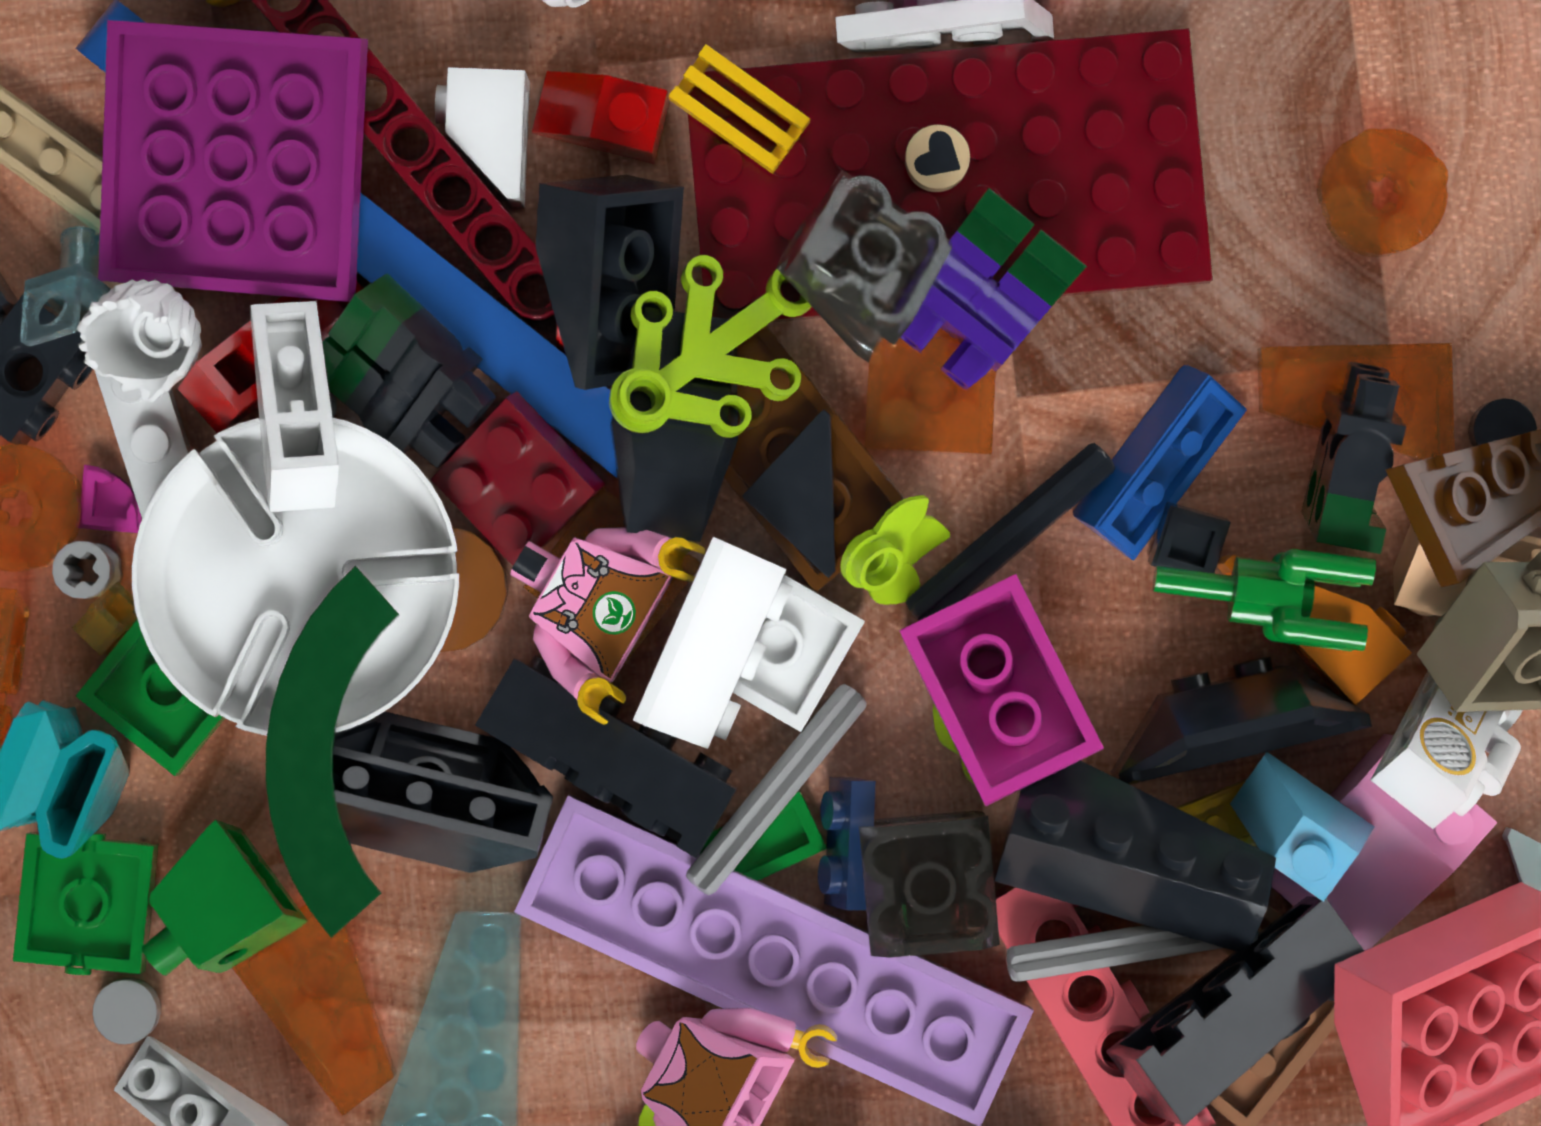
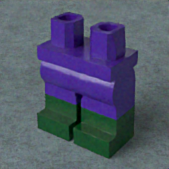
M988 188L920 281L909 293L906 300L910 304L905 309L894 331L898 337L920 353L940 328L957 340L960 345L942 366L941 370L965 390H968L984 377L990 369L996 372L1004 364L1012 352L1087 267L1044 231L1040 230L999 283L995 281L992 277L1035 224L990 188Z

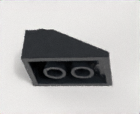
M631 175L539 183L536 251L575 388L588 390L611 386L626 371L637 333V328L631 320V309L642 294L648 291L663 293L669 298L673 311H675L683 186ZM645 303L641 307L642 313L645 307L660 309L653 303Z

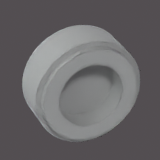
M122 978L107 985L97 995L93 1005V1020L96 1028L106 1039L117 1044H132L140 1041L155 1029L161 1015V1004L156 991L148 983L136 978Z

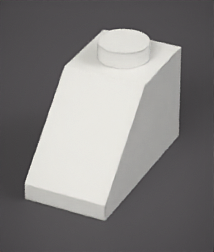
M448 67L447 85H437L436 124H445V132L452 143L512 207H525L530 81L525 70Z

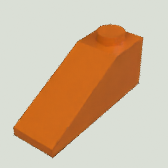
M1234 554L1223 556L1218 561L1217 568L1223 575L1231 576L1235 558L1239 556ZM1315 586L1310 618L1367 625L1368 636L1365 650H1352V652L1288 644L1332 692L1353 705H1357L1412 654L1401 641L1407 634L1406 631L1384 608L1379 607L1373 611L1366 604Z

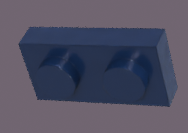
M829 777V791L823 794L820 806L821 822L824 829L827 830L826 855L822 856L818 866V884L820 891L824 894V904L844 910H871L876 781L854 777Z

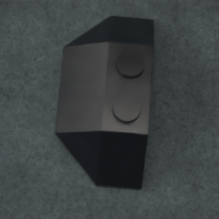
M1264 657L1233 665L1235 677L1211 682L1209 672L1207 671L1171 680L1173 691L1157 695L1111 770V774L1113 777L1132 785L1372 727L1369 714L1295 668L1291 666L1273 667L1271 657Z
M386 711L353 728L336 732L333 781L336 803L343 827L351 844L468 873L537 858L552 806L553 795L544 785L541 786L531 770L515 751L499 739Z

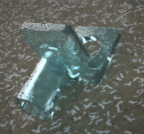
M75 226L63 230L60 234L61 254L59 269L25 280L20 340L25 345L31 347L76 332L77 325L89 311L91 302H98L102 295L107 294L111 290L110 287L98 279L100 234L95 235L96 231L94 229ZM44 304L59 314L54 321L40 325L39 314Z

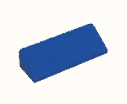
M1184 365L1179 369L1112 458L1115 466L1114 473L1079 502L1073 511V516L1126 557L1134 561L1157 531L1166 502L1178 503L1247 409L1209 374L1189 365Z

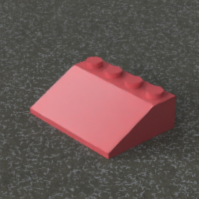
M1519 882L1335 964L1334 1023L1368 1126H1478L1541 1094V891Z

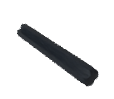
M1095 443L1087 445L909 596L906 600V605L913 616L920 621L968 597L1114 473L1115 466L1109 455Z

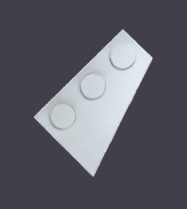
M917 0V6L894 9V4L891 2L877 1L856 5V14L836 17L837 42L854 52L932 48L941 44V34H952V39L958 42H974V45L998 43V38L1003 36L1002 30L1026 29L1031 33L1032 41L1054 39L1052 14L1034 0Z

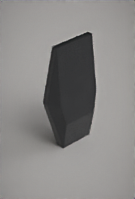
M649 307L643 309L642 314L649 322L656 323L662 321L661 309ZM673 311L671 321L662 330L659 370L680 356L685 317L683 312ZM712 317L710 333L730 319ZM636 337L628 360L626 371L632 369ZM737 347L727 355L737 357ZM695 377L676 392L719 401L724 396L737 395V384ZM634 391L630 394L631 405L636 410L645 412L651 409V400L646 393ZM731 406L721 407L720 417L722 421L731 427L738 426V411ZM612 415L610 428L623 523L626 531L638 533L649 530L670 538L678 537L691 542H701L737 445L738 436L731 438L722 437L714 432L710 425L670 418L654 431L637 433L621 426Z

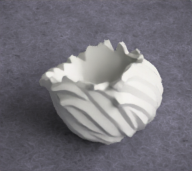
M144 279L138 282L131 280L127 283L115 285L107 294L102 295L98 302H91L89 311L79 321L76 329L81 332L80 338L82 341L78 344L81 351H86L84 363L97 371L101 377L109 376L120 382V389L123 392L139 388L141 391L140 398L148 400L150 403L160 398L166 392H169L177 382L188 374L196 363L202 347L200 338L201 325L195 317L193 307L189 305L188 301L183 299L180 293L175 292L171 285L160 283L157 280L150 282Z

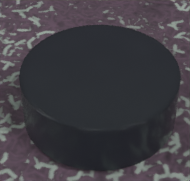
M1503 398L1490 401L1476 410L1469 423L1468 435L1470 443L1474 447L1537 430V425L1533 414L1524 404L1513 399Z

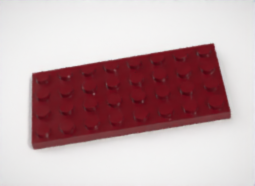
M1189 28L740 68L810 118V123L773 174L688 114L700 255L713 257L720 263L723 269L722 283L714 294L712 317L731 319L763 296L766 293L767 281L773 272L781 264L792 260L803 261L817 271L822 284L821 295L818 301L803 315L788 317L781 314L772 322L905 311L910 304L906 300L909 293L920 281L988 188L1035 224L992 277L998 283L1040 230L1044 231L1087 266L1061 296L1207 284L1213 281ZM706 71L704 73L784 132H787L791 125L718 72ZM695 86L689 95L769 153H772L777 146L775 142ZM931 125H945L955 129L964 137L970 151V163L963 179L955 187L942 192H931L917 186L909 177L905 167V153L910 140L918 131ZM701 267L703 286L712 285L710 272ZM791 283L781 284L780 291L786 300L790 302L800 300V292L795 285Z

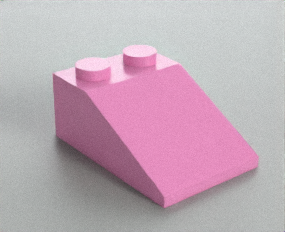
M1383 734L1330 795L1375 826L1359 855L1326 898L1364 951L1372 948L1444 882L1497 824L1490 815L1475 804L1465 815L1459 816L1453 812L1432 829L1374 784L1371 778L1394 736L1389 734ZM1274 868L1271 887L1292 906H1295L1306 896L1316 897Z

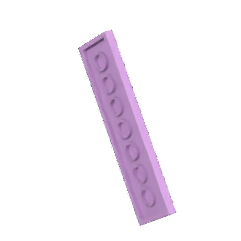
M571 794L567 796L518 902L515 913L723 1009H757L794 1021L796 1029L804 1032L813 1025H826L836 1033L837 1041L827 1040L823 1036H814L807 1041L808 1048L976 1126L982 1125L1034 1011L1032 1007L764 883L747 877L738 871L733 870L715 893L711 895L704 894L691 884L686 877L687 870L697 858L676 847L677 843Z

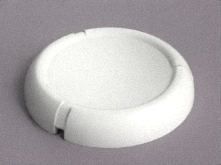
M259 418L239 423L214 435L217 441L200 453L196 449L188 453L170 471L158 487L139 527L132 562V592L139 626L151 654L172 684L191 702L214 717L221 715L230 721L236 722V727L245 731L267 736L270 711L277 685L293 645L320 603L355 565L400 616L381 634L365 655L354 674L341 705L336 732L353 728L373 719L406 696L434 663L452 625L459 590V573L457 574L455 556L457 545L450 519L441 499L418 466L401 450L370 430L345 420L333 418L339 460L336 507L269 512L262 457Z

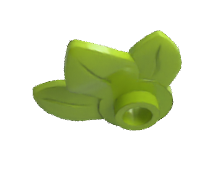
M925 495L908 497L899 501L885 512L873 529L857 535L846 547L840 566L843 577L852 586L868 590L870 597L876 603L890 605L906 602L907 598L920 588L918 574L912 565L950 537V532L934 517L925 515L929 499Z

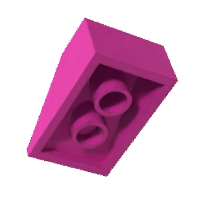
M1016 574L899 630L909 655L985 806L1104 749Z

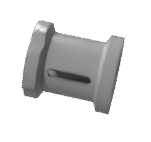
M76 541L67 544L57 553L53 561L52 574L55 584L63 593L73 598L93 599L96 597H107L118 589L123 579L120 556L113 548L102 543L94 544L92 542ZM80 559H97L92 568L99 575L96 582H80L84 574L82 568L78 566Z

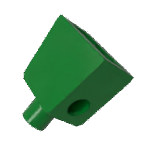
M215 820L203 831L150 893L149 902L166 927L144 944L142 951L149 963L165 976L169 975L188 958L198 969L222 973L300 928L308 920L243 830Z

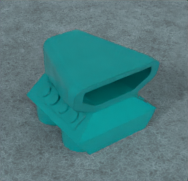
M46 700L41 701L39 705L29 701L26 702L16 718L13 719L0 750V831L37 822L40 844L46 853L61 859L73 855L112 816L129 777V767L116 739L99 730H91L83 734L75 707L63 708Z

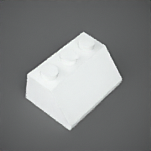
M713 537L633 721L708 749L713 736L726 741L741 707L740 704L729 699L739 677L752 681L767 647L755 641L764 619L767 617L778 622L793 586L781 582L786 569Z

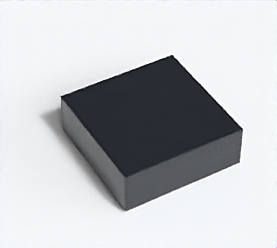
M1166 502L1148 562L1154 567L1162 566L1215 573L1231 522L1224 517Z

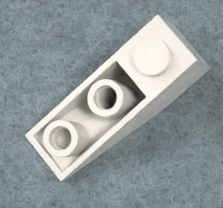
M150 1036L146 1037L114 1088L116 1093L156 1126H289L267 1108Z

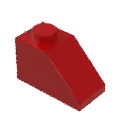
M547 71L532 134L655 164L670 106L668 90L604 74Z

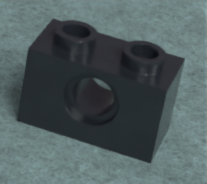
M23 293L0 325V436L10 443L27 446L31 439L36 442L41 440L49 432L59 416V411L54 407L69 387L73 390L79 388L93 371L90 366L84 363L86 351H81L78 344L82 339L80 338L81 332L76 330L77 327L40 300ZM36 357L43 368L42 379L34 389L23 391L17 381L18 369L24 361Z

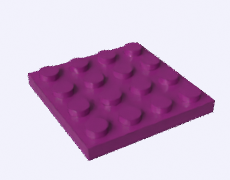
M107 20L98 281L127 283L131 280L136 282L143 279L148 282L157 280L160 283H167L172 287L351 301L356 293L368 39Z

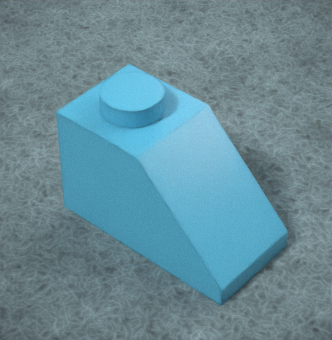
M1268 752L1262 757L1230 803L1258 848L1276 857L1275 868L1323 902L1359 855L1375 827Z

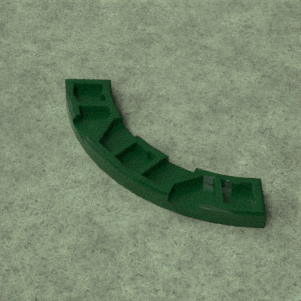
M356 565L327 594L310 616L293 645L277 685L270 711L266 740V788L270 817L278 847L297 890L310 912L331 938L382 894L366 873L353 851L340 818L333 781V750L337 720L346 691L365 655L381 634L400 616Z

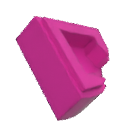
M84 465L78 528L138 533L142 516L133 489L122 478L106 469Z

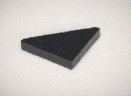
M823 409L742 497L829 578L837 570L834 525V472L832 461V416Z

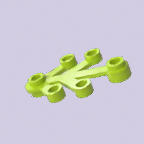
M699 255L692 258L681 274V284L687 292L680 356L661 370H659L662 330L672 319L673 306L669 298L661 292L648 291L642 294L631 309V320L637 328L632 369L623 372L615 380L609 393V406L616 421L624 428L637 433L654 431L660 428L668 418L710 425L714 432L726 438L735 437L742 433L748 427L752 418L751 408L747 401L737 395H727L717 401L676 392L695 377L760 388L767 398L774 401L788 399L798 390L801 384V373L794 362L785 358L764 362L727 354L781 314L788 317H796L806 313L818 301L821 295L822 284L817 271L811 265L798 260L781 264L769 277L766 284V293L710 333L714 294L722 283L723 269L720 263L711 256ZM696 267L707 269L712 276V285H698L692 277V269ZM791 283L795 285L800 292V300L797 302L786 300L780 291L781 284ZM645 303L657 305L662 311V321L653 323L646 320L642 314V305ZM772 370H781L788 375L790 380L788 389H778L771 383L770 373ZM634 391L646 393L651 400V409L645 412L636 410L631 405L630 394ZM731 406L735 408L740 414V424L732 427L726 425L720 417L721 407Z

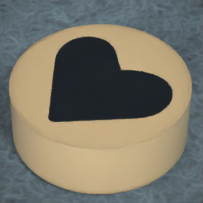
M931 125L918 131L910 140L905 153V167L909 177L917 186L931 192H942L955 187L965 176L970 163V151L966 140L958 131L945 125Z

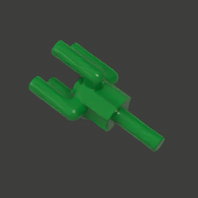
M1290 549L1286 552L1275 554L1271 561L1236 557L1231 576L1156 566L1152 590L1159 593L1227 601V620L1229 622L1263 626L1264 636L1273 642L1352 652V650L1364 651L1368 636L1367 625L1310 618L1314 602L1315 582L1360 587L1361 584L1372 585L1376 572V560Z

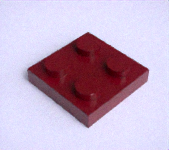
M517 391L504 399L430 479L512 566L529 541L543 549L605 485L596 473Z

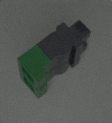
M388 273L353 296L328 333L329 337L322 342L329 391L359 416L366 429L386 439L404 454L412 448L436 468H439L449 460L465 441V436L442 416L445 411L448 410L462 424L469 428L480 419L496 399V396L473 374L483 358L470 347L463 350L456 337Z
M1348 362L1342 392L1326 390L1322 410L1327 417L1321 427L1301 510L1315 541L1318 543L1381 554L1387 529L1373 506L1378 485L1388 476L1385 469L1392 468L1394 463V452L1390 443L1402 445L1407 427L1394 410L1400 386L1396 381L1389 379L1390 372L1386 368Z

